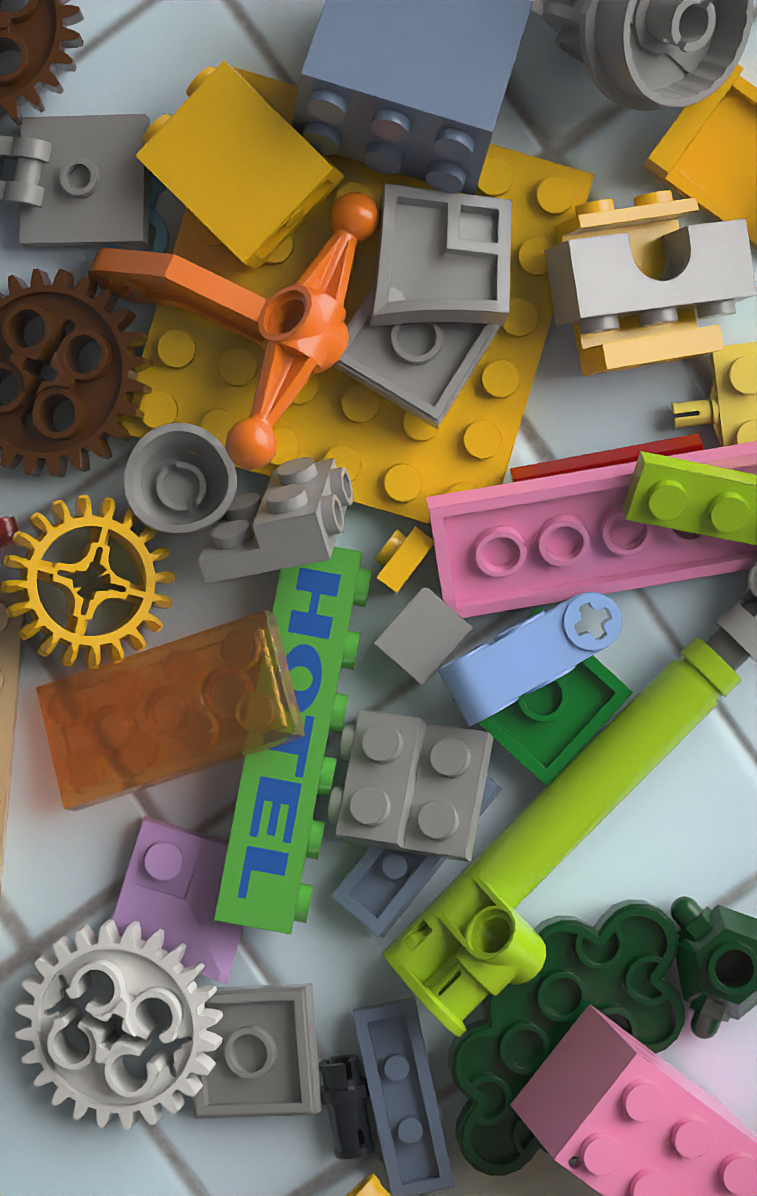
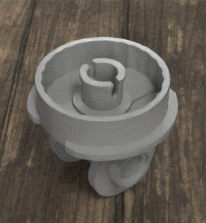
M576 0L572 7L562 3L550 2L542 14V18L549 27L558 33L555 39L556 45L571 57L585 64L593 83L608 99L626 108L638 111H653L666 107H683L695 104L714 93L728 79L737 66L750 35L753 19V0Z

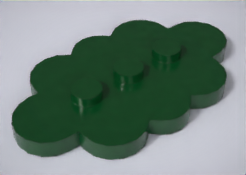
M627 899L612 905L598 919L594 926L574 916H554L542 921L534 928L546 946L545 962L539 973L526 983L519 985L508 984L497 996L489 994L483 1000L484 1019L466 1025L467 1031L461 1037H454L448 1050V1068L453 1082L468 1098L456 1120L455 1138L461 1154L475 1170L489 1176H506L521 1170L534 1157L539 1148L548 1153L511 1107V1103L589 1004L655 1054L666 1050L678 1039L684 1026L685 1006L680 993L664 977L677 955L678 935L673 921L658 906L645 900Z

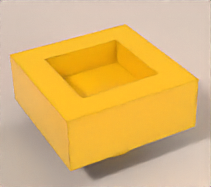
M416 526L407 537L399 530H396L374 559L384 567L376 578L397 593L434 545L433 539Z

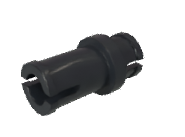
M357 1055L331 1057L332 1064H330L328 1059L319 1062V1071L323 1081L320 1092L322 1104L327 1105L335 1145V1157L338 1159L359 1158L363 1156L361 1149L364 1150L365 1154L375 1151V1143L372 1141L365 1104V1097L369 1095L367 1079L360 1077L359 1058Z

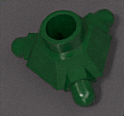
M682 896L675 899L670 908L672 918L681 928L677 931L679 937L676 963L682 998L684 1001L691 1003L689 1008L695 1010L690 1022L693 1034L701 1039H709L717 1033L722 1021L728 1022L730 1017L739 1020L757 1005V919L721 905L715 906L712 910L707 906L702 910L694 899Z

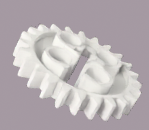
M108 920L100 926L98 938L88 924L84 925L75 932L76 945L69 938L63 936L52 945L56 957L45 953L34 963L43 976L32 974L21 985L29 994L35 997L24 999L15 1008V1012L31 1019V1022L23 1025L15 1032V1038L33 1041L34 1047L21 1058L23 1064L41 1063L44 1070L37 1076L33 1082L34 1085L38 1087L53 1081L58 1088L53 1095L51 1103L56 1106L68 1097L75 1100L73 1118L79 1120L92 1108L96 1110L98 1128H104L111 1121L114 1114L118 1113L124 1130H130L137 1122L140 1111L149 1125H153L162 1116V1105L172 1114L177 1113L185 1104L182 1093L194 1097L203 1086L196 1074L208 1076L216 1065L212 1058L204 1052L215 1051L221 1045L223 1038L206 1029L217 1024L223 1017V1012L205 1008L204 1003L217 991L215 985L198 987L194 981L205 967L202 962L186 968L180 963L187 947L184 943L176 946L170 952L162 949L165 932L162 929H159L145 941L141 940V927L138 921L132 922L126 928L123 936H119L114 920ZM91 970L104 971L114 982V995L108 996L99 993L86 1005L85 1011L89 1013L79 1022L77 1028L85 1032L89 1038L90 1050L81 1051L71 1045L66 1033L68 1024L80 1014L79 1010L76 1007H68L62 1012L58 1010L48 1013L47 1009L57 1005V1002L65 996L63 989L65 984L61 975L65 977L69 986L66 989L70 998H78L92 986ZM155 997L162 999L169 1005L173 1016L172 1023L159 1035L160 1040L163 1043H169L174 1041L176 1037L181 1039L190 1036L192 1040L184 1042L181 1045L182 1047H179L174 1052L175 1063L173 1066L177 1074H174L171 1065L167 1064L171 1060L169 1053L166 1050H161L146 1064L147 1078L140 1079L127 1072L123 1063V1055L131 1054L139 1057L151 1044L152 1038L149 1036L158 1028L160 1022L150 1014L147 1001L148 998ZM114 1014L124 1019L121 1029L126 1033L123 1035L114 1030L116 1027V1020L112 1017Z

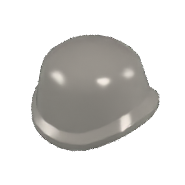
M187 423L166 424L145 434L131 451L124 472V492L129 508L142 524L164 534H189L213 525L230 508L237 489L235 466L228 456L225 447L209 431Z

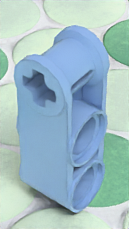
M583 592L546 612L543 610L496 636L494 638L495 641L491 643L486 642L468 651L437 671L468 726H472L519 699V696L527 695L551 683L574 669L576 664L607 648L617 639L621 631L622 616L619 607L611 598L597 592ZM584 604H588L593 610L604 608L607 612L608 617L600 623L604 633L597 638H594L587 631L578 634L575 630L574 624L582 619L579 608Z

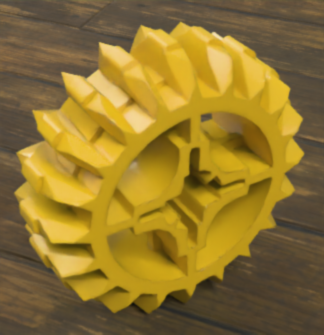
M78 496L75 501V516L72 517L67 505L62 500H57L51 503V513L55 520L53 525L39 512L32 514L29 517V522L37 532V538L34 539L21 531L16 532L12 537V541L16 546L27 551L25 557L6 555L2 560V565L6 568L20 571L19 580H7L0 583L1 592L12 593L20 591L22 599L21 603L12 604L5 608L6 616L12 618L27 612L31 621L20 628L17 633L22 640H27L33 637L39 630L45 634L37 648V654L42 657H47L53 652L57 643L62 644L60 664L63 666L71 667L77 658L78 649H83L86 667L88 669L98 668L101 660L100 648L103 647L113 664L123 662L124 651L120 641L124 639L135 651L143 650L146 647V642L137 630L139 625L152 632H159L163 627V623L159 618L148 613L150 607L168 609L172 606V598L167 595L156 594L155 586L156 584L163 585L174 582L175 575L170 571L155 573L153 562L163 560L170 555L166 546L159 547L148 552L144 543L152 539L157 531L147 526L141 528L136 534L131 531L130 528L137 518L130 508L121 514L118 521L113 520L115 500L109 497L101 501L97 515H92L89 496ZM77 529L91 530L88 543L83 545L79 558L73 564L52 563L41 560L50 544L62 534ZM109 537H112L121 544L129 554L135 567L137 585L116 576L111 570L108 562L110 547L107 546ZM92 563L91 566L98 571L94 577L101 576L102 585L113 587L117 591L107 589L90 592L86 600L83 601L84 598L77 594L81 587L74 588L73 579L59 576L58 573L69 575L85 572L89 564ZM37 579L58 587L65 594L67 600L65 617L68 618L65 629L53 621L45 611L38 595ZM103 600L123 601L133 604L126 617L111 630L96 636H84L88 620H92L97 605Z

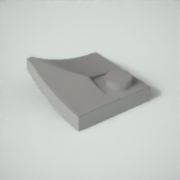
M385 184L380 196V222L370 325L465 322L503 326L509 315L512 200Z

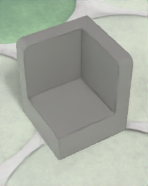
M422 588L393 622L379 635L374 644L418 683L423 685L473 627L429 588Z

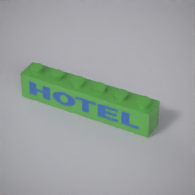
M334 547L330 560L280 569L216 906L215 921L290 935L294 921L307 922L313 885L301 883L305 858L317 860L319 858L325 821L314 820L313 815L317 794L330 796L337 758L325 756L329 731L342 733L349 695L336 693L341 668L354 670L361 633L348 630L353 605L366 606L372 574L371 569L360 568L361 551Z

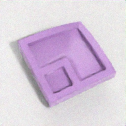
M144 816L111 918L117 926L119 936H123L126 928L134 921L140 922L141 940L147 941L154 933L162 929L165 931L162 949L170 952L176 946L184 943L187 947L180 963L185 968L202 962L205 967L200 974L227 984L244 927L214 920L229 841Z

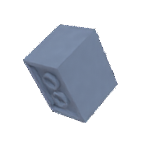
M325 0L300 74L292 126L322 155L337 154L363 162L376 172L406 175L425 181L432 188L446 193L461 192L475 195L533 1Z

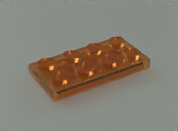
M266 610L124 657L118 664L112 661L98 668L89 669L36 687L63 808L70 811L81 810L305 737L274 613Z

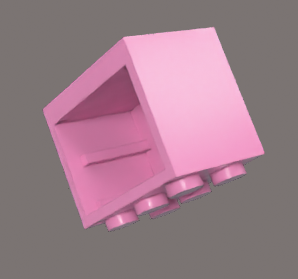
M591 1004L587 1006L511 1103V1107L550 1156L603 1196L757 1195V1137L726 1106ZM577 1157L575 1163L569 1164L570 1158Z

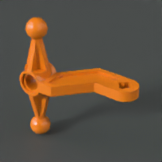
M350 192L339 196L331 206L329 221L334 230L331 238L296 283L277 291L270 299L263 298L186 259L169 253L100 248L87 273L89 278L97 281L98 287L102 290L108 289L119 295L120 299L135 303L182 308L262 348L264 356L251 414L248 419L236 422L228 431L225 447L227 454L232 462L239 467L253 470L268 465L276 455L278 442L275 432L272 430L274 425L311 376L330 368L340 359L346 349L349 333L348 327L344 323L346 310L343 305L356 245L359 242L370 239L379 228L380 212L372 197L361 192Z

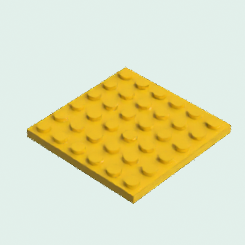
M235 68L292 125L298 86ZM490 144L475 195L512 200L509 315L438 429H435L331 366L311 376L274 425L272 430L275 432L278 441L276 455L268 465L247 471L271 478L273 470H277L283 463L296 458L309 457L314 462L334 458L337 468L345 467L349 474L354 503L430 525L426 497L503 484L554 313L544 250L558 245L555 225L576 217L575 206L587 202L595 174ZM337 154L323 155L345 177L258 269L244 264L187 207L172 254L186 259L263 298L270 299L282 288L294 285L334 233L329 221L331 206L339 196L350 192H361L372 197L378 209H380V196L385 184L436 189L432 188L425 181L399 173L383 174L376 172L365 163ZM378 229L370 239L359 242L356 245L343 305L346 310V317L344 319L346 326L349 325L374 285ZM157 305L147 337L148 340L142 357L153 361V366L144 371L137 372L136 378L137 381L150 386L152 392L133 396L132 403L145 414L143 419L125 416L122 424L128 430L130 436L139 439L151 430L166 424H192L209 431L225 447L228 431L236 422L248 419L251 414L264 351L260 346L182 308ZM234 464L235 467L246 470Z

